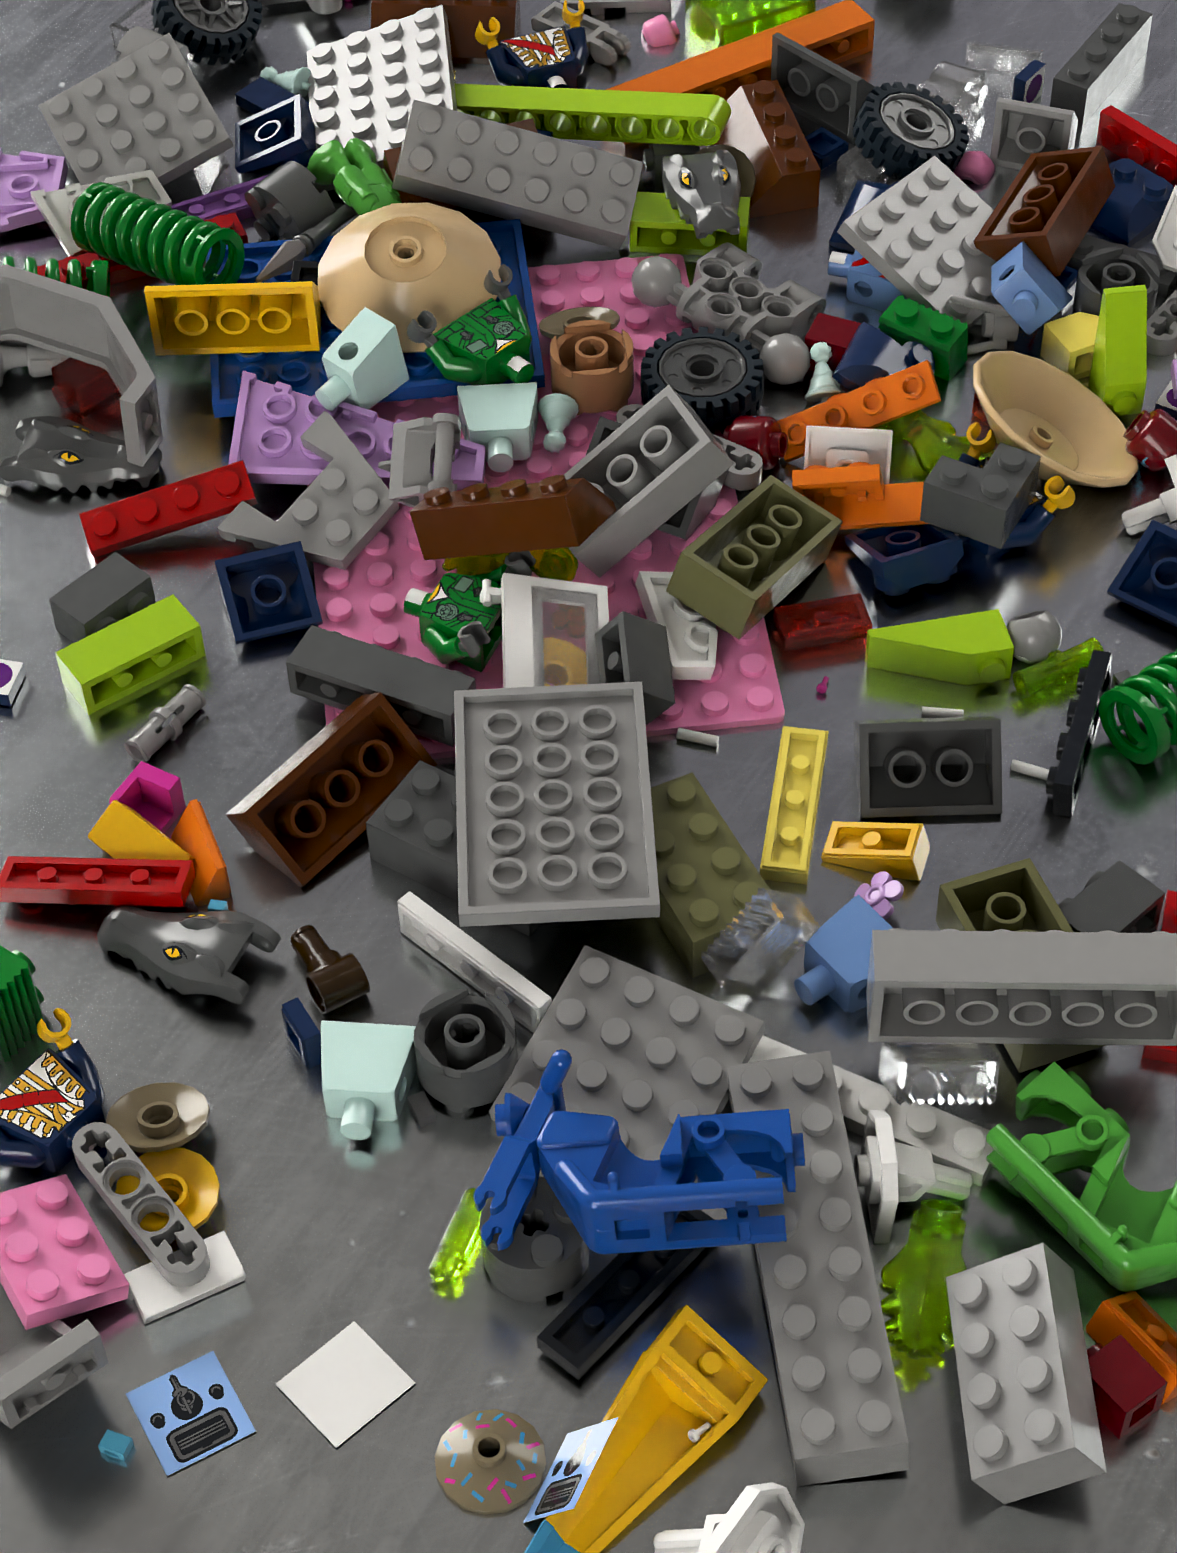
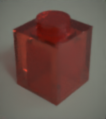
M68 358L51 368L55 385L52 388V392L56 401L62 408H69L81 419L121 397V393L109 373L102 367L74 358Z

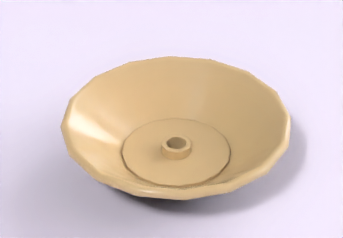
M428 202L390 204L359 215L332 238L318 264L319 298L330 322L342 332L360 311L366 307L396 325L403 353L425 352L427 348L425 343H415L407 336V327L412 319L418 322L417 317L424 310L432 313L437 321V326L432 332L434 334L490 298L496 300L498 295H492L485 289L484 280L488 271L491 270L494 279L501 282L498 271L501 266V258L488 233L459 211Z
M1014 351L987 352L973 365V387L989 426L995 435L997 444L999 445L1001 442L1041 456L1038 479L1048 481L1051 477L1058 475L1061 476L1065 484L1106 488L1126 485L1138 472V459L1126 452L1127 439L1123 437L1126 431L1124 424L1096 394L1071 375L1041 359Z

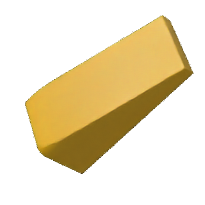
M117 800L110 803L88 834V838L114 859H194L193 856L134 809Z
M832 821L821 858L823 862L872 873L886 871L892 877L899 879L921 880L930 844L923 823Z

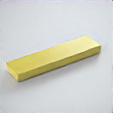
M783 726L760 865V875L763 880L807 885L829 731Z

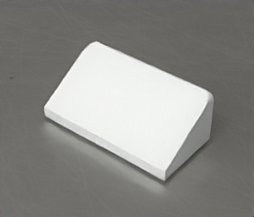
M225 1231L203 1239L210 1259V1268L206 1276L199 1283L192 1286L179 1287L172 1285L163 1277L152 1262L124 1274L144 1324L245 1281L246 1273ZM181 1250L173 1252L176 1262L182 1261L187 1266L194 1261L193 1256L187 1257Z

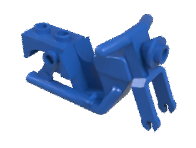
M563 1049L557 1050L552 1054L531 1104L512 1093H505L504 1104H495L496 1133L498 1137H505L481 1185L477 1187L473 1195L475 1207L479 1212L485 1206L486 1200L493 1197L490 1205L491 1215L481 1228V1237L486 1248L492 1242L493 1236L496 1233H501L497 1241L498 1251L504 1250L512 1244L514 1233L537 1187L540 1170L590 1250L598 1254L787 1241L785 1215L760 1217L757 1206L784 1204L782 1182L788 1192H796L795 1167L805 1166L803 1133L792 1134L789 1109L680 1117V1114H678L661 1151L660 1159L655 1161L643 1160L627 1149L621 1140L618 1122L615 1118L606 1115L566 1111L562 1083L571 1067L572 1057L568 1051ZM754 1170L768 1173L775 1177L757 1178ZM724 1208L727 1212V1219L675 1223L680 1211Z

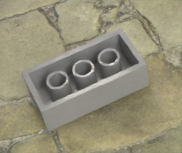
M667 385L564 474L566 480L585 478L615 504L616 511L580 546L568 547L574 557L599 578L734 464L693 408L670 385Z
M1040 1243L945 1277L971 1480L1003 1504H1008L1106 1473L1074 1269L1047 1245Z

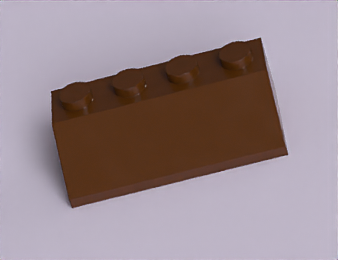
M372 0L371 29L381 26L388 20H399L413 15L423 8H434L443 5L448 17L452 64L490 65L486 54L488 47L480 44L475 37L476 28L480 21L487 32H491L489 29L491 17L499 21L500 31L496 38L498 45L501 40L519 36L521 24L520 0Z
M762 80L753 84L741 85L726 100L731 108V116L720 139L714 145L721 144L737 148L746 154L754 166L756 184L753 195L750 198V218L818 207L820 167L778 81Z
M1103 146L1031 153L973 241L975 247L993 260L998 261L1024 241L1054 277L1060 276L1115 188Z
M554 475L541 480L539 483L527 484L524 479H516L506 482L500 487L488 488L485 483L470 485L462 491L450 492L447 487L436 488L426 492L423 495L424 499L409 512L424 560L577 547L616 511V507L610 498L585 478L566 480L564 475Z
M381 692L362 695L233 807L226 816L255 852L297 885L304 886L366 830L368 819L419 760L434 767L437 766V763Z

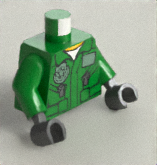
M502 264L498 270L503 282L496 281L491 270L488 271L484 280L485 289L492 295H498L499 302L490 298L434 334L432 332L437 326V321L429 311H422L417 317L418 322L412 319L408 325L407 336L415 343H425L427 346L425 352L447 380L469 383L471 385L502 384L508 379L514 383H528L532 378L534 366L530 364L529 350L532 344V336L527 318L516 294L511 296L508 289L513 279V274L507 265Z
M530 551L511 552L507 554L505 564L489 573L463 575L450 572L444 574L432 593L411 588L404 601V613L419 617L421 642L440 663L449 664L457 661L475 671L482 672L502 640L501 604H491L488 607L483 606V603L480 602L482 581L489 579L491 580V587L501 588L503 573L531 576L532 570L529 567L535 565L536 559Z

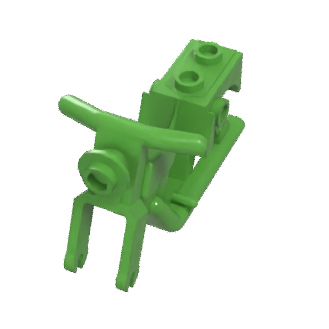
M1055 1061L1043 1072L1039 1070L1031 1072L1016 1089V1117L1020 1121L1032 1116L1048 1117L1065 1124L1069 1128L1043 1135L1036 1133L1027 1134L1019 1141L1002 1123H999L986 1136V1142L994 1149L986 1157V1160L1118 1291H1135L1177 1278V1181L1173 1188L1160 1192L1142 1191L1130 1185L1123 1171L1130 1148V1134L1128 1133L1130 1129L1124 1119L1112 1108L1107 1107L1104 1110L1090 1096L1092 1094L1091 1090L1084 1080L1073 1071L1066 1073ZM1075 1169L1091 1173L1080 1200L1054 1175Z

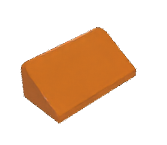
M197 799L191 800L177 823L171 840L194 857L192 861L196 876L190 892L195 905L204 906L209 904L210 899L223 900L229 898L231 889L225 862L201 802H198Z
M1130 1291L1102 1301L1086 1325L1087 1333L1096 1343H1101L1103 1346L1121 1334L1168 1382L1161 1405L1170 1402L1177 1396V1333L1136 1291Z

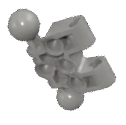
M726 242L698 259L693 284L689 287L682 284L680 270L670 259L660 256L646 258L635 268L631 279L633 293L642 304L657 308L671 303L677 307V318L685 323L692 322V327L696 330L699 327H708V333L713 334L715 328L725 330V337L734 332L740 335V342L747 339L752 343V349L756 348L760 353V359L763 360L764 375L771 382L783 386L796 383L803 379L810 368L809 348L801 338L807 334L819 312L824 313L826 300L791 279L776 288L765 287L758 280L762 271V262L740 248Z

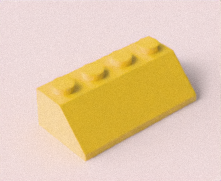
M313 281L145 286L144 293L156 356L320 351L322 315L318 286Z

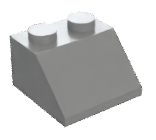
M998 97L990 159L995 166L1021 170L1031 153L1074 149L1078 125L1075 112Z

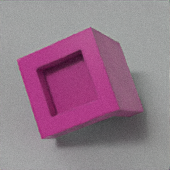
M142 761L109 799V804L117 800L131 807L164 834L186 809L180 778Z

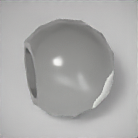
M1049 610L1022 614L1009 620L1007 625L1008 633L1014 645L1013 656L1019 661L1028 664L1042 663L1050 659L1058 651L1062 641V628L1058 619Z

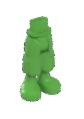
M358 138L350 139L345 148H343L338 140H331L319 147L309 160L307 168L317 178L314 182L327 186L333 183L337 195L347 206L352 207L358 215L390 204L402 203L399 197L400 194L392 188L393 182L390 180L385 169H381L377 164L374 151L367 143Z

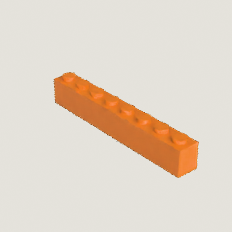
M844 0L606 90L713 94L727 100L741 85L753 84L762 80L771 81L772 35L778 32L829 61L839 64L873 51L875 19L853 0ZM622 142V143H623L624 145H627V144H630V143H632V142Z

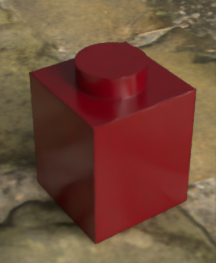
M819 312L805 336V344L810 352L815 343L826 342L831 347L832 356L827 364L834 373L861 323ZM810 354V368L808 370L814 371L817 363L811 359Z
M1121 1334L1105 1346L1101 1343H1096L1087 1350L1097 1416L1119 1440L1160 1409L1168 1383Z

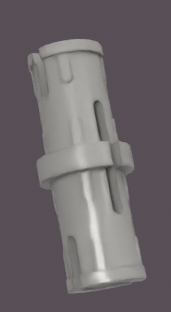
M185 684L163 707H156L149 714V721L132 738L125 742L124 746L127 753L135 761L147 763L151 756L169 739L176 740L182 734V726L199 709L206 705V699L201 691L191 684ZM172 714H175L176 717L157 734L155 731Z

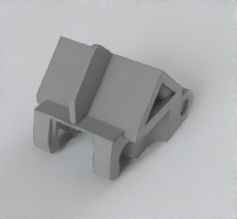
M436 413L433 415V418L422 417L393 425L391 460L382 461L378 464V468L390 472L388 500L414 508L424 499L423 495L430 490L447 487L450 492L457 491V484H453V479H451L452 462L455 461V449H460L461 422L458 415ZM434 462V475L432 476V465Z

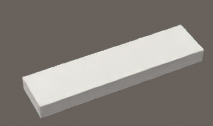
M411 891L407 892L397 901L400 930L405 936L484 996V992L501 999L511 1010L514 1019L531 1032H535L552 1003V998Z

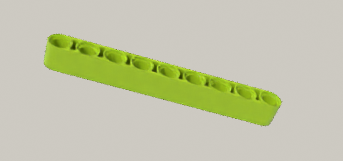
M455 84L457 111L506 124L533 118L536 129L553 132V137L558 139L711 146L718 142L731 116L729 103L724 98L713 94Z

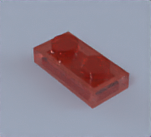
M861 593L774 607V622L784 651L867 638V630L872 629V622Z

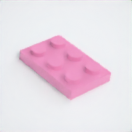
M67 1174L0 1192V1283L25 1330L128 1299L129 1283Z

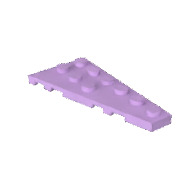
M243 370L228 464L243 460L251 483L310 485L326 468L329 462L303 447L300 437L326 411L330 413L389 488L390 472L378 468V464L382 461L391 460L393 425L395 422L377 417V412L346 402L339 404L333 411L327 410L317 400L316 395L308 396L292 391L291 385L279 381L273 385L257 380L256 374ZM397 419L396 423L404 422V420ZM460 438V449H455V461L452 462L451 479H453V484H457V490H463L470 485L484 483L487 457L486 446ZM434 462L432 465V476L434 475Z

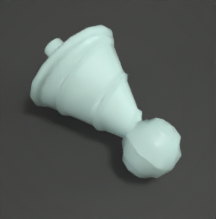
M271 66L261 70L259 77L274 84L276 83L281 88L295 95L301 94L304 98L309 93L308 87H310L311 83H308V78L312 73L309 68L301 67L300 69L297 68L296 70L278 74L277 70Z
M826 342L815 343L810 350L811 359L817 364L815 365L805 400L809 402L821 401L823 403L831 396L845 393V391L841 389L840 384L832 377L833 371L827 364L832 356L831 347Z
M552 393L541 398L537 406L538 412L549 431L544 437V448L551 453H559L560 450L564 449L566 443L563 431L569 426L570 421L576 417L579 409L576 401L570 396Z

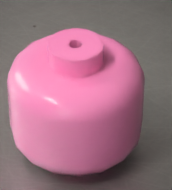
M663 14L644 22L643 30H641L647 44L652 47L675 44L677 42L676 35L680 34L675 20L669 22L668 18Z
M968 151L963 154L953 173L961 180H970L977 185L986 184L995 173V165L986 153L982 151Z

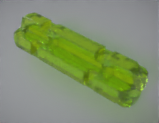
M469 1188L464 1192L458 1205L461 1209L454 1213L439 1245L442 1250L435 1254L429 1266L430 1278L436 1283H441L448 1287L457 1283L463 1270L460 1266L467 1261L480 1233L481 1211L479 1212L475 1207L473 1198L475 1188Z

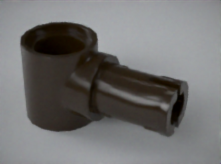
M312 925L302 926L292 934L290 938L291 946L307 966L305 981L308 990L323 1014L326 1015L370 992L367 976L361 964L352 953L341 956L338 951L331 950Z

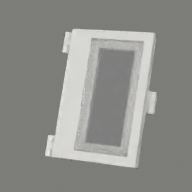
M503 573L501 588L491 587V580L489 579L482 581L480 602L483 603V606L488 607L491 604H501L503 688L600 684L595 633L609 623L607 586Z

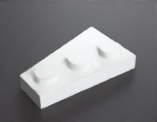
M152 170L108 177L103 181L104 183L120 187L126 192L136 193L142 198L152 199L157 204H165L172 208L170 197ZM80 183L65 185V189L48 192L42 189L30 192L32 200L68 257L88 253L76 245L72 238L70 227L73 207L78 197L92 184L80 185ZM107 204V206H106L105 209L103 210V213H102V216H101V220H100V235H101L102 219H103V216H104L105 211H106L107 207L109 206V204ZM90 205L88 206V209H87V211H86V213H85V218H84V228H85V231H86V226H85L86 217H87V212H88V210H89Z
M639 571L635 585L647 620L666 626L672 680H710L716 665L718 638L716 624L666 592L673 572Z

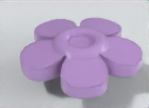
M883 871L873 876L871 886L867 883L860 885L854 897L859 894L886 920L894 912V906L890 901L899 900L904 893V887L899 881L892 880V876L888 872Z

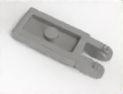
M554 1L531 19L532 30L540 32L565 26L567 30L570 29V25L565 23L562 18L563 4ZM567 6V9H568L570 12H572V13L578 12L577 10H574V9H572V8H570V7ZM584 14L580 24L581 27H585L588 53L596 63L606 65L607 67L611 66L617 60L616 54L622 56L631 50V42L626 35L610 28V25Z

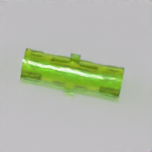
M1092 637L1063 652L1054 650L1048 653L1047 659L1013 673V683L1017 692L1022 698L1026 699L1055 684L1063 686L1072 682L1073 676L1079 674L1081 667L1088 668L1093 650L1104 651L1102 645L1096 638Z

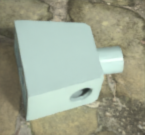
M366 307L361 310L324 352L322 361L328 381L315 392V395L320 404L330 411H333L342 402L370 409L407 382L409 375L396 325Z
M537 382L457 386L459 418L464 439L486 446V462H488L491 470L506 472L512 468L513 460H527L531 457L538 423Z
M321 1021L322 1092L326 1115L331 1118H342L340 1132L345 1137L353 1140L367 1139L371 1135L373 1120L393 1122L400 1117L417 1071L414 1047V1029L416 1026Z

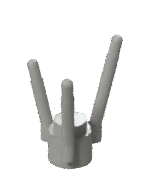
M958 295L950 296L949 299L952 303L990 312H984L982 319L974 324L982 325V336L989 337L990 341L969 345L967 355L992 349L1006 350L1007 342H1016L1019 325L1002 305Z

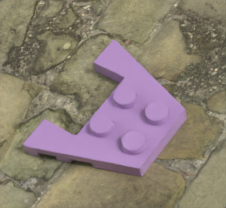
M0 148V233L46 221L32 200L30 192L42 189L45 192L64 189L68 173L65 157L21 151L19 156L3 154Z

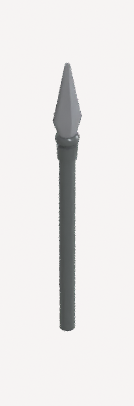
M344 204L315 227L296 235L292 240L285 241L257 276L256 282L259 283L291 271L294 260L302 261L303 258L310 256L324 239L352 219L357 213L352 207Z

